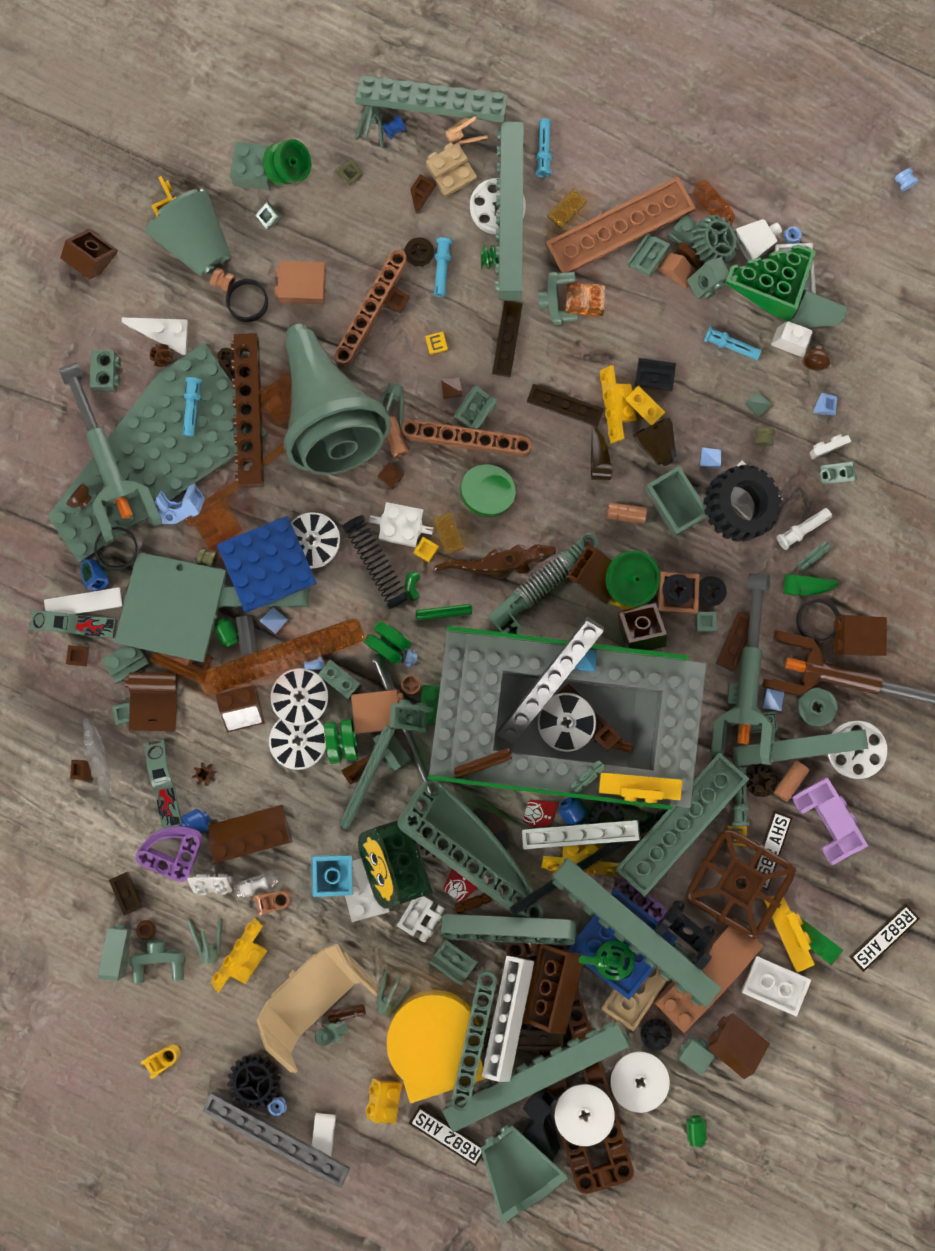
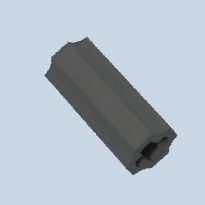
M253 616L236 617L241 655L258 654Z

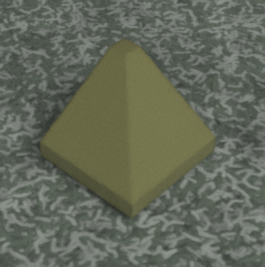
M351 158L334 170L348 185H351L363 173Z

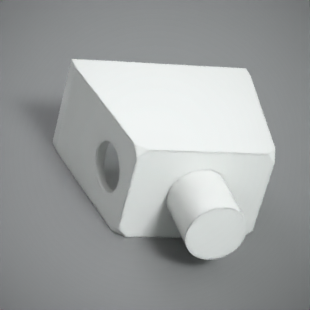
M762 219L737 228L734 234H738L735 238L739 241L738 245L749 261L758 257L761 258L773 249L777 243L775 236L782 233V229L778 223L768 226L767 222Z
M787 321L777 327L771 345L804 357L811 341L812 330Z

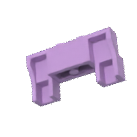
M823 778L791 797L800 814L815 808L832 836L833 840L820 847L830 865H834L868 847L856 826L857 820L852 813L849 814L846 809V801L842 796L839 797L828 778Z

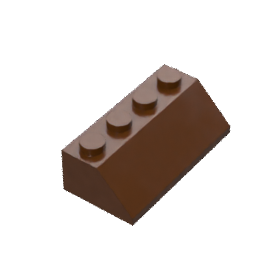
M283 804L208 825L209 846L214 864L293 842Z
M540 944L526 1000L523 1022L549 1033L566 1034L583 965L579 963V957L584 955L567 949Z

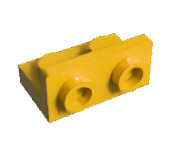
M639 386L626 397V401L650 425H653L658 419L661 420L665 416V411Z

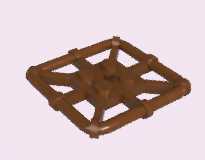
M724 828L717 836L705 859L702 858V864L690 883L685 896L690 903L716 918V921L720 924L723 922L741 934L757 939L766 929L776 909L782 905L780 902L794 879L796 868L784 858L765 848L764 844H758L735 830ZM732 838L755 851L749 864L737 859ZM726 839L731 861L724 871L712 864V861ZM760 855H763L785 869L763 874L754 869V866ZM708 868L722 875L716 887L695 892ZM786 875L773 899L760 892L766 880ZM744 878L745 888H737L736 880ZM718 892L728 898V901L723 910L719 912L697 897ZM757 896L769 902L770 905L756 928L751 906ZM734 902L745 908L750 929L726 916Z

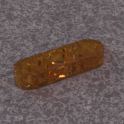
M698 181L693 190L694 196L710 215H719L720 218L723 215L725 217L729 216L728 221H730L731 226L735 220L734 212L708 181ZM705 187V188H706L705 193H704V192H701V193H700V192H699V189ZM716 200L719 203V207L711 208L709 202Z

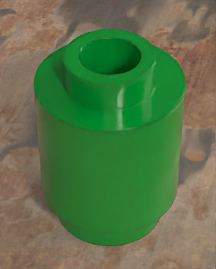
M224 618L215 623L216 627L213 630L222 645L229 648L239 642L238 633L230 620L226 621Z
M700 1115L690 1116V1119L686 1120L687 1140L692 1147H703L706 1145L705 1141H707L706 1120Z

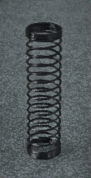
M364 515L357 516L346 522L342 528L345 533H349L348 538H353L351 543L355 544L354 549H358L357 554H362L360 559L364 560V565H367L366 570H371L369 575H374L372 580L376 581L375 586H380L378 591H383L381 596H387L384 602H388L386 604L388 609H392L407 601L410 596L405 591L392 599L386 600L395 592L403 589L404 586L383 595L387 590L401 583V581L380 590L382 586L398 576L396 575L386 582L377 584L384 577L394 573L395 570L374 579L379 573L389 569L392 565L371 574L373 570L389 560L387 559L375 567L368 568L372 563L385 557L386 554L365 563L370 557L382 552L383 549L362 558L364 554L377 548L380 544H376L368 550L359 553L363 547L370 545L377 539H372L363 546L356 547L360 542L374 535V533H371L361 540L353 542L355 538L371 530V528H367L356 536L350 537L353 532L368 524L367 522L364 523L366 520Z

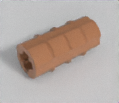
M389 417L391 428L386 441L393 457L399 458L409 453L396 418Z
M609 503L606 519L645 524L647 508Z
M795 761L773 793L788 802L810 770L802 763Z

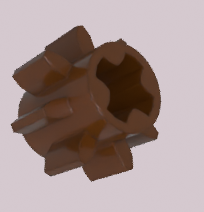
M160 343V345L156 344L155 347L151 348L149 356L151 361H155L154 366L167 367V364L172 362L173 351L168 350L169 345Z
M202 762L201 768L194 767V770L197 772L192 778L198 779L197 785L204 782L205 786H209L210 780L216 781L213 776L217 771L211 769L213 764L205 767V763ZM204 770L209 772L206 779L201 777V773H204Z

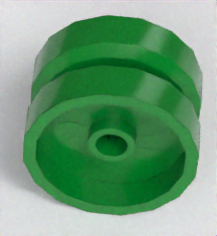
M289 139L270 145L264 152L263 157L266 175L277 185L301 182L311 172L312 163L309 151L302 142L296 139Z
M378 620L373 626V630L381 636L380 639L373 634H368L363 643L398 666L403 658L395 648L407 652L412 643L398 630Z
M352 719L341 720L340 732L334 721L325 722L324 734L330 764L341 763L342 750L348 762L358 760V742Z

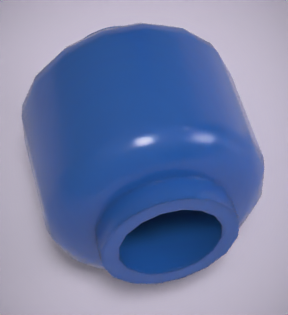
M568 797L560 803L559 814L567 825L573 826L582 825L586 821L585 817L588 811L579 798Z
M195 809L182 816L180 825L197 830L203 834L208 831V823L211 821L206 812L202 813L199 809Z

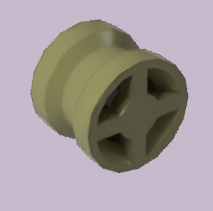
M768 427L756 428L757 438L754 444L764 447L773 446L772 436L775 434V429Z
M203 546L198 554L196 563L198 565L214 567L218 551H209L207 547Z

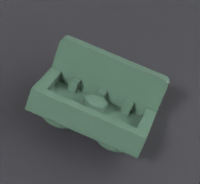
M473 386L453 417L467 428L478 430L484 425L486 416L495 409L497 399L490 397L478 386Z
M399 700V703L391 704L389 727L426 732L427 713L433 712L434 708L427 707L426 703H415V705H412L411 701Z
M393 734L384 753L386 759L383 761L389 770L393 768L394 771H397L408 763L411 758ZM380 735L373 738L375 742L372 744L373 747H375Z

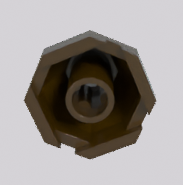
M670 418L660 420L633 434L635 442L657 465L662 464L664 467L674 462L673 458L676 457L673 424Z

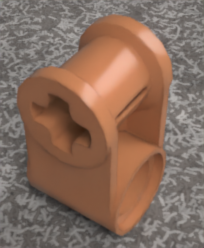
M287 890L254 895L253 899L256 901L258 910L256 915H263L288 907L292 902L291 893ZM280 894L286 897L285 905L278 902Z

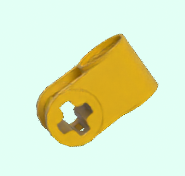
M170 1044L141 1061V1064L145 1065L149 1071L150 1079L173 1065L180 1058L181 1050L177 1045ZM166 1051H171L174 1054V1059H169Z

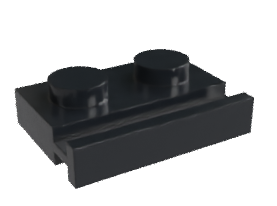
M639 358L635 386L672 392L676 363Z

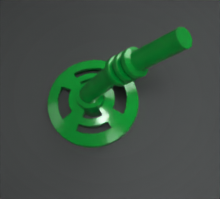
M611 940L602 944L594 957L580 956L579 963L594 965L604 978L616 981L624 979L631 973L634 967V955L627 944ZM611 946H619L623 948L624 951L622 952L619 949H611ZM603 951L607 953L606 956H601ZM613 952L620 953L621 955L618 956L616 954H613ZM629 957V966L625 971L623 969L625 958ZM612 966L613 968H617V970H612L609 967ZM608 970L611 973H619V975H609L605 971Z

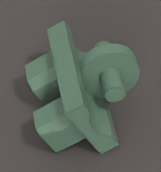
M855 461L820 466L823 484L857 480Z
M344 1021L326 1022L322 1024L323 1028L316 1032L315 1041L321 1046H326L330 1043L337 1044L342 1041L340 1037L348 1033L349 1030Z

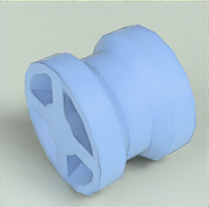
M912 168L902 171L895 177L896 182L900 183L901 191H906L919 182L917 177L913 176Z

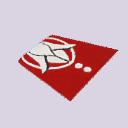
M529 800L523 822L535 829L551 827L558 802Z
M451 869L443 889L457 901L462 902L477 887Z

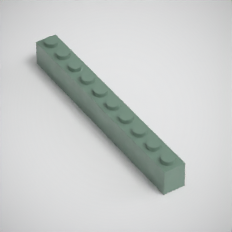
M524 122L501 123V130L497 129V141H501V146H497V158H500V162H497V174H500V179H497L496 191H500V196L496 195V207H500V212H496V224H500V229H496V241H499V246H496V258H499V263L495 264V275H499V281H495V292H499V300H522Z
M565 858L550 876L554 880L552 883L558 889L562 890L564 888L569 893L567 896L575 903L579 901L584 905L583 910L591 916L593 914L600 919L598 922L604 928L608 929L610 927L615 932L613 935L621 942L625 940L629 943V949L636 955H639V953L643 955L645 963L652 968L656 966L661 971L659 974L667 981L671 979L676 983L674 987L682 994H685V992L691 996L690 1001L696 1006L708 1007L722 989L569 858Z
M613 1020L603 1025V1029L599 1031L593 1029L585 1034V1038L580 1040L575 1038L567 1043L568 1046L562 1049L560 1046L550 1051V1055L546 1057L540 1055L532 1060L533 1063L528 1066L524 1063L516 1067L515 1072L511 1074L510 1082L495 1081L492 1083L490 1080L480 1086L481 1089L477 1091L473 1089L469 1108L464 1112L454 1110L452 1099L447 1101L442 1112L452 1132L454 1133L628 1048L631 1041L620 1020L615 1023ZM462 1097L457 1100L456 1098L455 1102L458 1105H463L466 1099Z

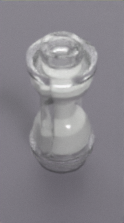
M269 870L268 873L244 881L240 880L237 884H234L238 899L243 898L245 900L254 894L271 889L275 890L277 889V884H279V878L277 873Z

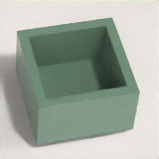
M236 141L230 174L233 186L270 191L272 181L267 177L263 166L264 152L269 146Z

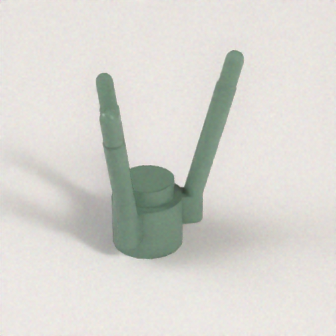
M366 105L365 112L362 113V118L354 137L355 140L358 139L365 121L367 123L364 138L368 137L370 124H375L378 121L380 147H384L383 115L380 114V107Z
M389 383L379 403L383 405L387 398L386 411L388 413L392 402H398L399 400V428L402 432L403 400L405 394L402 393V386Z
M189 919L187 922L197 946L199 957L202 958V963L208 964L218 961L217 955H221L222 920H218L216 948H214V945L207 944L204 930L201 931L204 947H201L194 926Z
M385 969L379 997L376 1002L378 1005L376 1011L381 1015L391 1017L392 1012H396L398 1006L410 991L411 986L409 985L395 1003L393 997L401 980V976H398L389 997L385 996L383 999L388 972Z

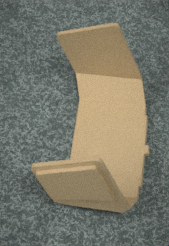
M339 944L321 949L316 955L313 954L296 972L293 970L289 974L290 977L271 994L272 997L265 1003L256 1020L265 1050L291 1073L298 1072L291 1054L298 1038L353 985L361 982L375 996L378 995L377 991L379 989L373 978Z

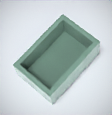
M680 466L649 483L644 489L673 537L708 517L704 512L706 507Z

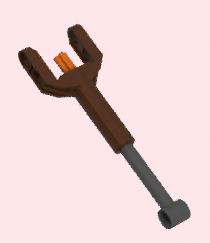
M774 631L773 639H776L779 643L808 649L809 652L806 653L805 661L789 657L785 661V669L802 672L801 685L777 679H763L762 687L797 696L823 681L876 695L879 692H884L935 705V693L883 681L882 676L826 663L814 639L783 631Z

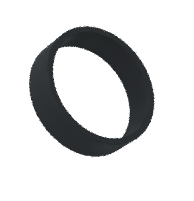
M241 279L229 287L226 294V305L232 316L237 320L253 322L260 319L267 311L268 296L264 287L259 282L252 279ZM246 284L259 287L265 295L262 309L250 317L239 316L230 308L231 294L236 288Z
M111 527L112 530H120L127 533L133 539L135 544L133 558L121 566H112L105 563L97 552V543L102 536V532L95 541V555L97 560L106 568L113 570L124 569L136 558L138 550L137 541L134 535L127 529Z
M814 599L805 603L799 609L796 616V625L802 636L812 638L815 642H821L833 637L835 629L828 637L823 639L809 636L801 625L803 609L810 603L819 602L829 606L834 612L835 618L840 616V614L831 602L824 599Z

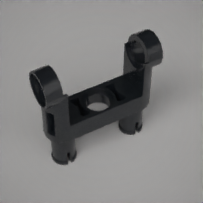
M674 901L672 907L666 911L663 919L657 924L654 931L662 936L670 928L697 951L693 963L702 970L712 958L709 953L713 946L712 938L715 935V930L712 929L710 932L711 926H705L702 930L682 913L685 909L684 903L680 907L681 901ZM683 928H691L693 930V934H686Z

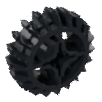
M252 1053L250 1054V1060L246 1055L243 1056L242 1061L238 1059L235 1062L237 1067H231L233 1073L228 1074V1078L232 1080L228 1081L227 1086H233L229 1093H236L233 1100L235 1101L240 1098V1106L247 1102L246 1108L248 1109L251 1103H253L254 1109L258 1108L259 1103L262 1107H265L266 1101L271 1103L273 1100L271 1096L276 1097L278 1094L275 1089H279L281 1086L279 1083H276L281 1080V1076H275L279 1069H272L275 1062L269 1065L267 1063L269 1057L262 1061V1054H259L257 1059H255V1055ZM252 1066H258L262 1068L265 1072L258 1073L255 1071L254 1067L252 1068ZM245 1068L247 1080L239 1084L240 1072ZM252 1077L254 1080L260 1079L257 1084L250 1082ZM269 1078V1089L263 1094L261 1083ZM249 1089L257 1096H250L243 1090Z

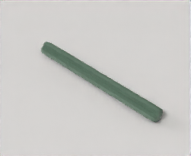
M389 725L384 726L340 821V826L344 829L351 827L395 729L390 728Z

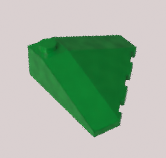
M798 244L792 246L791 251L785 253L783 250L770 253L767 259L762 260L758 257L747 261L745 266L739 267L738 264L731 266L725 284L769 314L789 322L798 308L816 251Z

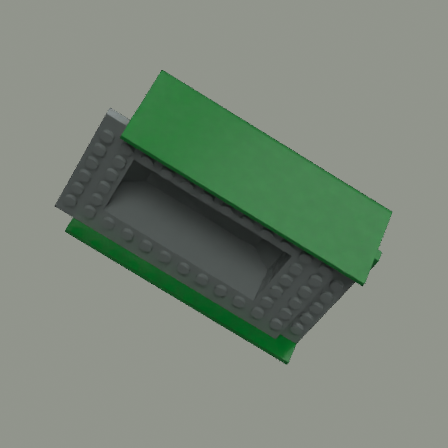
M447 626L440 687L423 685L420 703H426L427 707L434 708L433 712L427 713L426 724L435 725L428 779L672 810V806L691 807L706 663L687 661L689 660L687 655L593 644L589 650L597 652L595 672L575 670L574 668L552 696L556 695L569 683L589 702L596 713L622 737L623 742L633 743V750L631 753H627L622 749L612 748L607 752L600 744L595 743V739L592 737L584 747L576 751L564 752L552 748L543 740L538 729V714L514 744L497 736V730L567 643V640ZM564 717L565 720L562 721V724L569 727L572 721ZM507 748L512 753L511 760L461 778L455 776V767ZM597 761H601L605 766V770L602 773L682 780L681 800L663 799L657 800V803L645 802V798H637V801H626L620 795L599 793L600 773L597 774V777L589 785L584 786L579 794H576L571 789V785L578 781V778L589 768H592L593 764Z

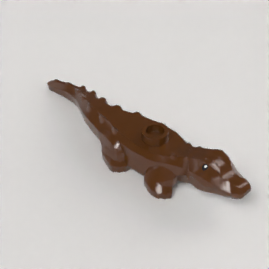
M518 544L511 548V550L502 552L494 549L480 560H455L438 564L434 567V571L457 568L471 573L487 574L493 578L503 579L506 573L514 571L520 574L527 573L530 569L528 567L529 563L543 562L555 555L556 549L554 546L536 544L525 550L523 545Z

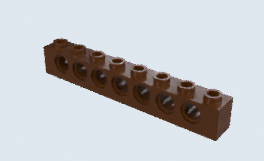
M257 333L234 334V341H231V351L234 352L231 366L232 371H235V378H232V387L236 393V396H233L232 399L233 408H236V415H233L234 427L237 426V434H234V444L237 445L234 460L235 464H238V471H235V481L241 488L264 487L259 337ZM243 352H250L247 358H241ZM245 370H249V371H250L249 376H247V377H242V376H241V374H242L243 371H245ZM244 389H251L250 394L247 396H243L242 392ZM246 407L252 408L249 414H243V410ZM246 426H252L250 433H243V429ZM246 445H253V449L250 452H244ZM253 463L252 470H244L246 464Z

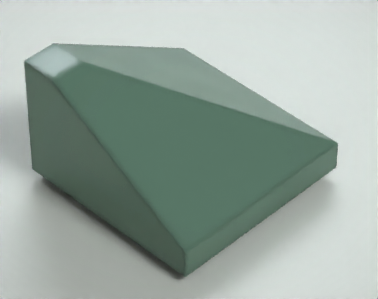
M268 202L255 215L266 229H269L284 217Z
M759 391L745 403L757 417L772 405Z

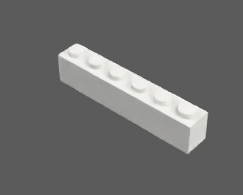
M506 956L482 1077L497 1082H510L534 961Z

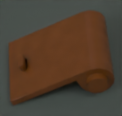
M130 672L129 676L125 677V688H129L130 692L129 731H176L177 673Z

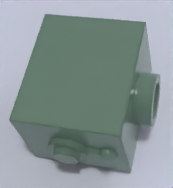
M690 1035L687 1041L681 1045L678 1052L679 1060L703 1075L707 1067H710L715 1055L707 1049L709 1045L707 1041L702 1038L698 1040L693 1035Z

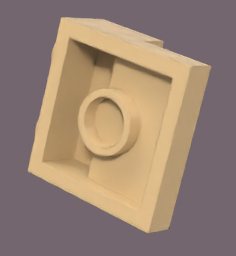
M449 143L444 147L443 152L430 154L426 161V167L444 197L477 180V176L468 163V158L459 143L455 145Z

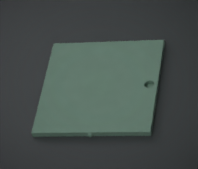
M137 552L114 643L204 663L214 622L217 618V610L227 571Z

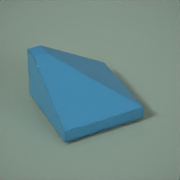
M588 650L575 666V670L595 672L597 652Z

